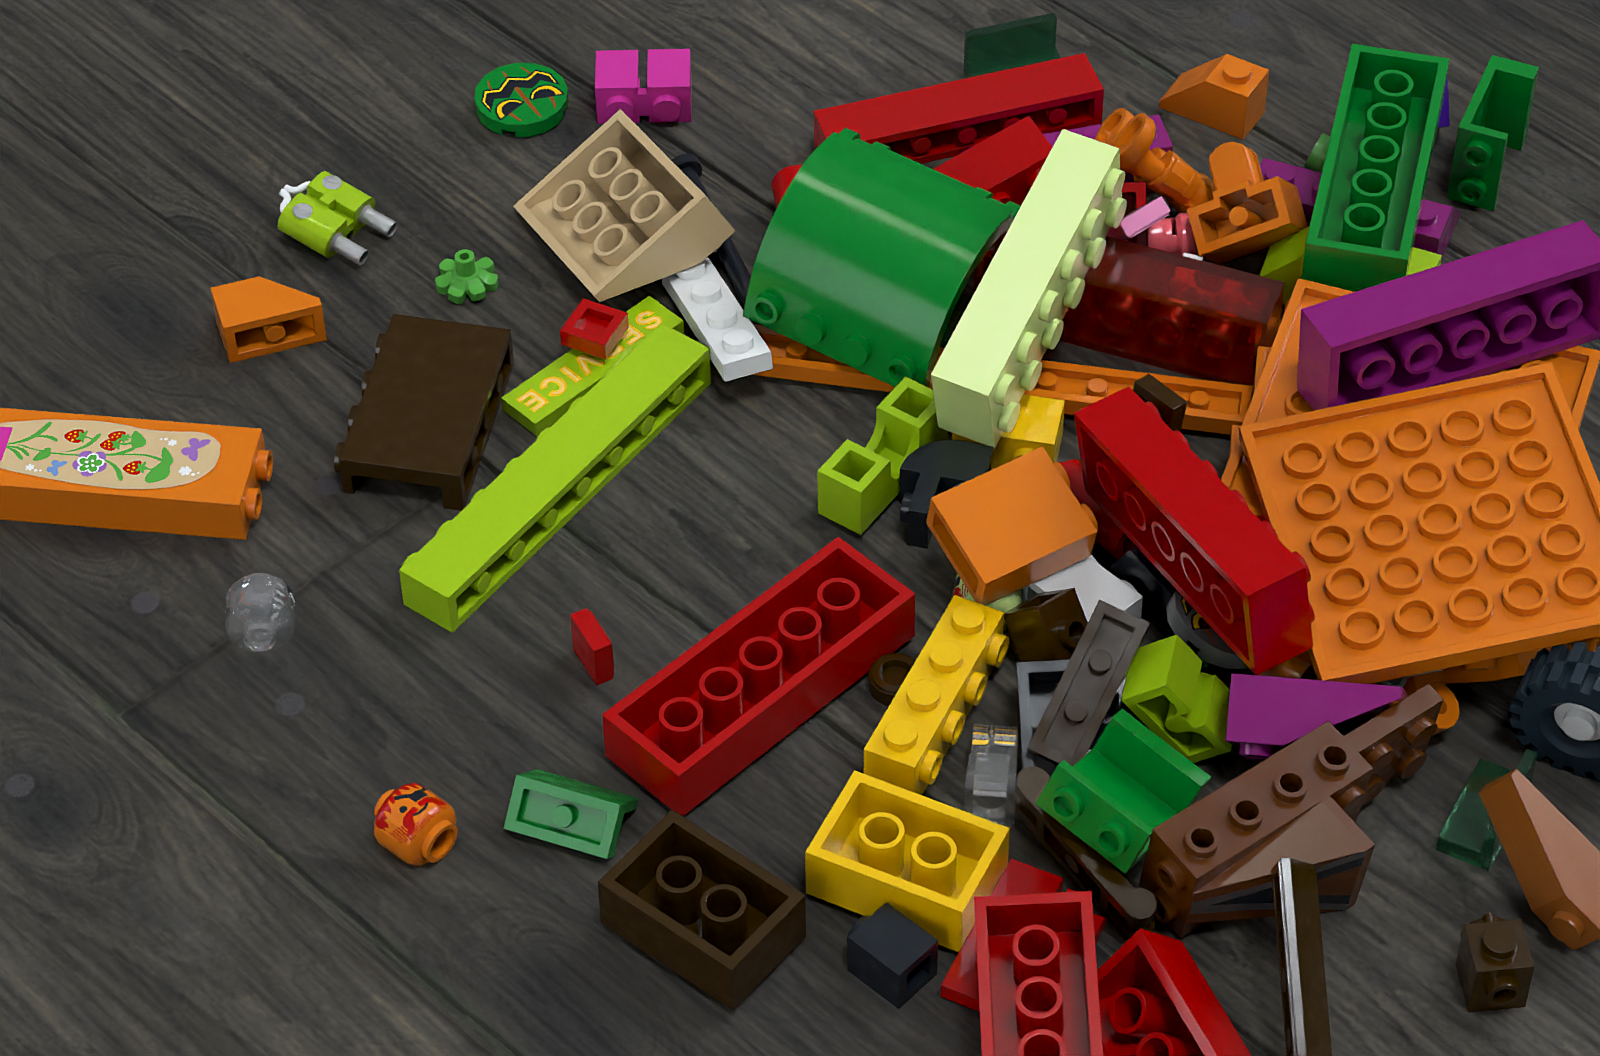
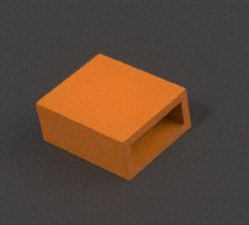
M1043 446L932 497L926 521L927 526L974 601L985 606L1090 557L1098 531L1097 521L1091 509L1084 503L1080 504L1070 490V480L1064 467L1057 461L1052 462Z

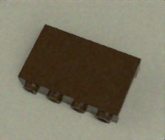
M393 314L386 334L380 333L378 336L373 369H366L364 373L360 404L353 405L350 410L346 441L339 442L336 447L334 470L341 473L343 491L346 493H355L361 476L435 486L442 489L445 509L462 511L466 507L501 405V398L504 396L514 367L511 329Z

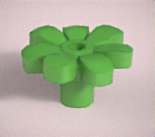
M467 249L460 250L455 254V261L444 259L440 263L439 271L441 275L435 278L436 290L442 295L448 294V300L456 304H463L467 295L471 301L481 300L486 297V291L494 292L498 288V275L493 273L495 269L494 263L488 257L481 258L475 262L472 251Z

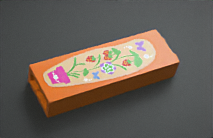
M0 408V520L246 540L251 520H258L262 510V482L270 481L273 471V453L271 450H265L261 428Z

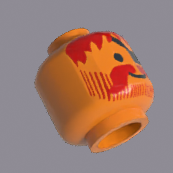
M413 782L402 785L396 790L391 789L380 797L375 806L374 836L377 842L407 864L421 866L427 862H438L449 853L455 844L458 829L456 827V814L453 807L423 785Z

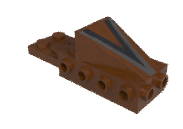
M1427 684L1345 736L1330 721H1327L1153 828L1138 888L1147 889L1155 895L1157 899L1155 918L1163 924L1168 923L1177 935L1182 938L1206 922L1275 916L1271 869L1281 858H1293L1315 866L1320 912L1347 910L1355 905L1375 844L1356 824L1362 805L1373 800L1389 781L1397 776L1403 779L1408 778L1422 767L1427 759L1425 752L1429 740L1438 727L1436 720L1444 699Z

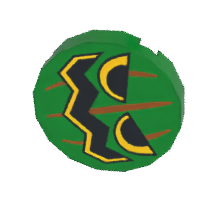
M513 63L500 66L484 75L476 86L474 103L475 112L480 122L492 132L503 135V130L515 132V137H531L549 131L562 121L564 111L568 108L569 97L568 88L563 77L553 69L536 63Z

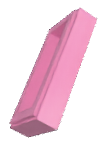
M1162 196L1152 200L1124 216L1117 228L1110 227L1105 238L1110 246H1116L1167 217L1170 209Z

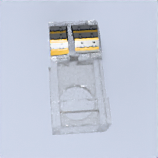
M974 723L971 754L968 757L964 811L1003 826H1014L1018 726ZM976 795L1005 797L1006 802L998 808L987 809L978 805L974 798Z

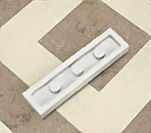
M708 257L699 265L662 278L663 286L699 342L710 348V359L725 382L773 369L770 349L750 319L743 317L744 310Z

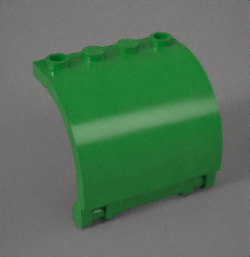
M844 128L839 134L833 132L812 152L782 197L757 254L749 283L743 317L893 387H896L904 377H907L929 388L931 373L936 364L945 330L963 289L988 249L1004 232L1009 230L1021 206L1012 201H1008L1006 204L993 199V193L985 189L971 187L891 151V147L877 141L869 144L860 140L861 135L859 133Z

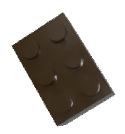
M673 810L656 824L598 881L602 924L733 1011L806 937V900L803 893Z

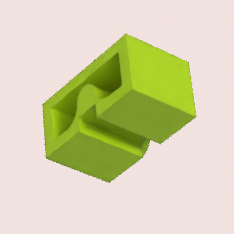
M1176 634L1139 648L1127 673L1121 701L1152 732L1191 762L1196 763L1231 751L1232 744L1226 741L1230 689L1216 675L1200 673L1203 661Z

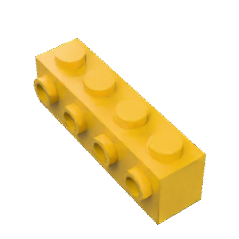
M956 595L953 596L864 748V774L920 795L924 793L928 784L934 783L941 769L943 757L950 745L957 743L967 715L973 705L977 706L985 692L988 678L994 668H998L1005 658L1009 637L1003 635L1004 612Z

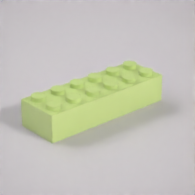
M1062 129L931 373L939 428L994 448L1003 432L1009 433L1014 428L1020 413L1019 401L1025 390L1032 391L1036 386L1042 370V362L1040 361L1047 348L1053 350L1058 344L1064 325L1062 319L1068 308L1075 309L1079 304L1085 287L1083 279L1090 267L1097 268L1105 251V237L1110 227L1117 228L1124 217L1127 200L1122 198L1125 172L1120 170L1119 148Z

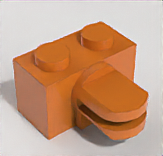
M1237 142L1223 143L1215 148L1209 156V168L1216 190L1212 192L1214 199L1187 209L1199 256L1217 264H1222L1270 247L1271 244L1308 227L1297 186L1279 176L1264 181L1257 154L1251 148Z

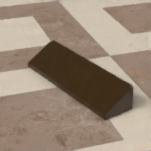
M1281 858L1271 869L1286 1056H1332L1316 869L1311 863L1293 858Z

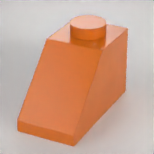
M1225 54L1181 73L1160 99L1159 108L1244 140L1265 113L1269 69Z
M260 276L210 288L217 326L229 363L327 340L322 304L318 297Z

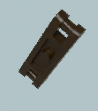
M1036 766L1024 768L1016 779L1017 796L1015 806L1019 818L1083 891H1092V902L1125 940L1128 941L1140 928L1154 932L1155 916L1157 913V899L1155 895L1147 889L1134 888L1127 881V874L1036 805L1035 802L1050 777L1042 768Z

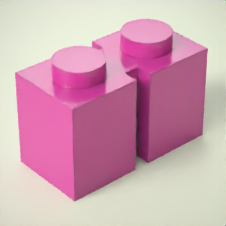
M690 49L648 50L647 88H640L638 50L596 51L595 99L597 124H604L620 109L634 123H640V116H649V123L692 122Z

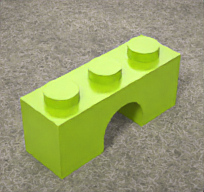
M904 377L876 407V425L867 446L864 448L847 439L817 471L818 514L860 535L863 534L900 493V467L907 456L925 444L948 439V431L938 427L932 389Z

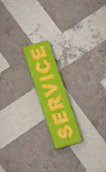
M648 296L626 311L628 313L629 328L606 360L571 349L501 398L502 410L537 436L542 430L556 423L569 410L575 399L583 397L600 381L607 369L615 367L632 351L639 339L647 337L661 323L683 334L684 320L651 296Z

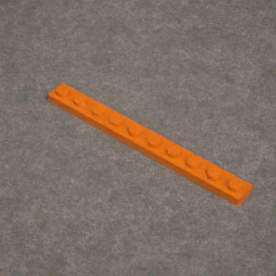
M753 324L771 351L773 369L752 375L891 392L895 388L769 328ZM939 348L936 364L945 348ZM1041 360L1042 370L1036 386L1032 391L1025 390L1024 392L1025 395L1065 400L1064 414L1074 415V412L1128 386L1133 390L1136 380L1150 374L1187 401L1181 429L1231 435L1232 425L1241 426L1252 400L1253 386ZM931 381L929 388L933 390Z

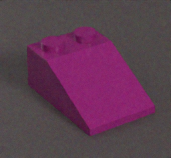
M1231 673L1226 741L1239 748V755L1245 756V759L1264 761L1327 721H1330L1342 734L1363 725L1409 695L1402 687Z

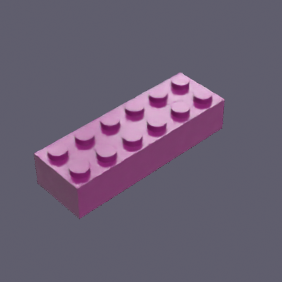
M1582 220L1301 309L1297 389L1313 410H1319L1489 375L1600 339V239Z

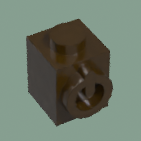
M1075 588L1038 593L1004 613L1009 646L1019 656L1021 662L1070 660L1088 624Z
M1488 913L1469 924H1464L1463 930L1460 933L1461 940L1456 960V969L1468 1013L1526 1007L1535 966L1521 919L1505 920L1494 917L1492 913Z

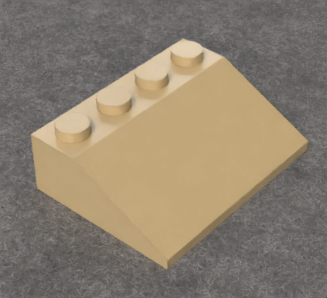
M621 109L513 206L599 302L699 265L711 253L720 248L722 243L735 232V229L708 197Z

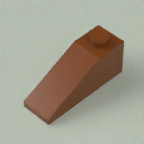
M1517 768L1486 784L1479 792V795L1532 912L1548 926L1549 931L1555 938L1564 942L1572 951L1600 939V851Z

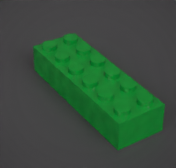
M1352 44L1305 244L1301 279L1357 292L1408 275L1443 105L1450 58Z

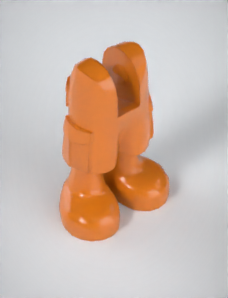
M1119 108L1113 111L1102 123L1094 140L1119 148L1120 169L1133 175L1135 182H1146L1147 189L1165 198L1167 203L1177 212L1187 213L1188 208L1214 199L1212 193L1216 191L1214 183L1207 175L1193 169L1173 151L1165 152L1159 147L1149 149L1156 133L1155 122L1144 113L1134 116L1127 109Z

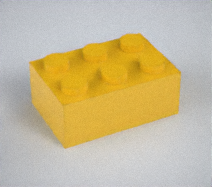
M854 770L805 852L806 894L869 917L887 902L936 938L939 945L959 952L975 924L974 897L991 896L1008 865L1010 828Z

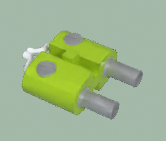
M327 171L318 174L311 182H304L297 187L285 185L284 189H281L279 195L284 200L280 204L281 215L278 220V230L327 258H331L336 253H339L356 264L362 265L366 261L369 251L350 241L346 236L348 234L354 236L365 224L388 237H391L397 228V222L374 210L375 199ZM307 189V194H306V195H304L303 193H301V192H303L304 190ZM290 194H297V195L291 200Z

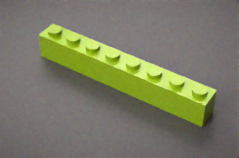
M663 323L655 328L647 337L639 339L632 351L615 367L607 369L600 381L583 397L575 399L569 410L556 423L542 430L536 441L519 457L513 458L506 465L503 472L485 489H480L473 496L470 503L455 518L442 524L436 535L422 549L407 557L399 569L404 605L453 633L711 384L710 348Z

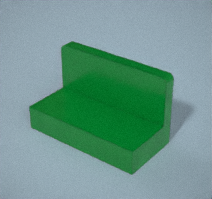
M536 769L516 775L503 829L609 859L614 857L624 813L636 810L639 798Z

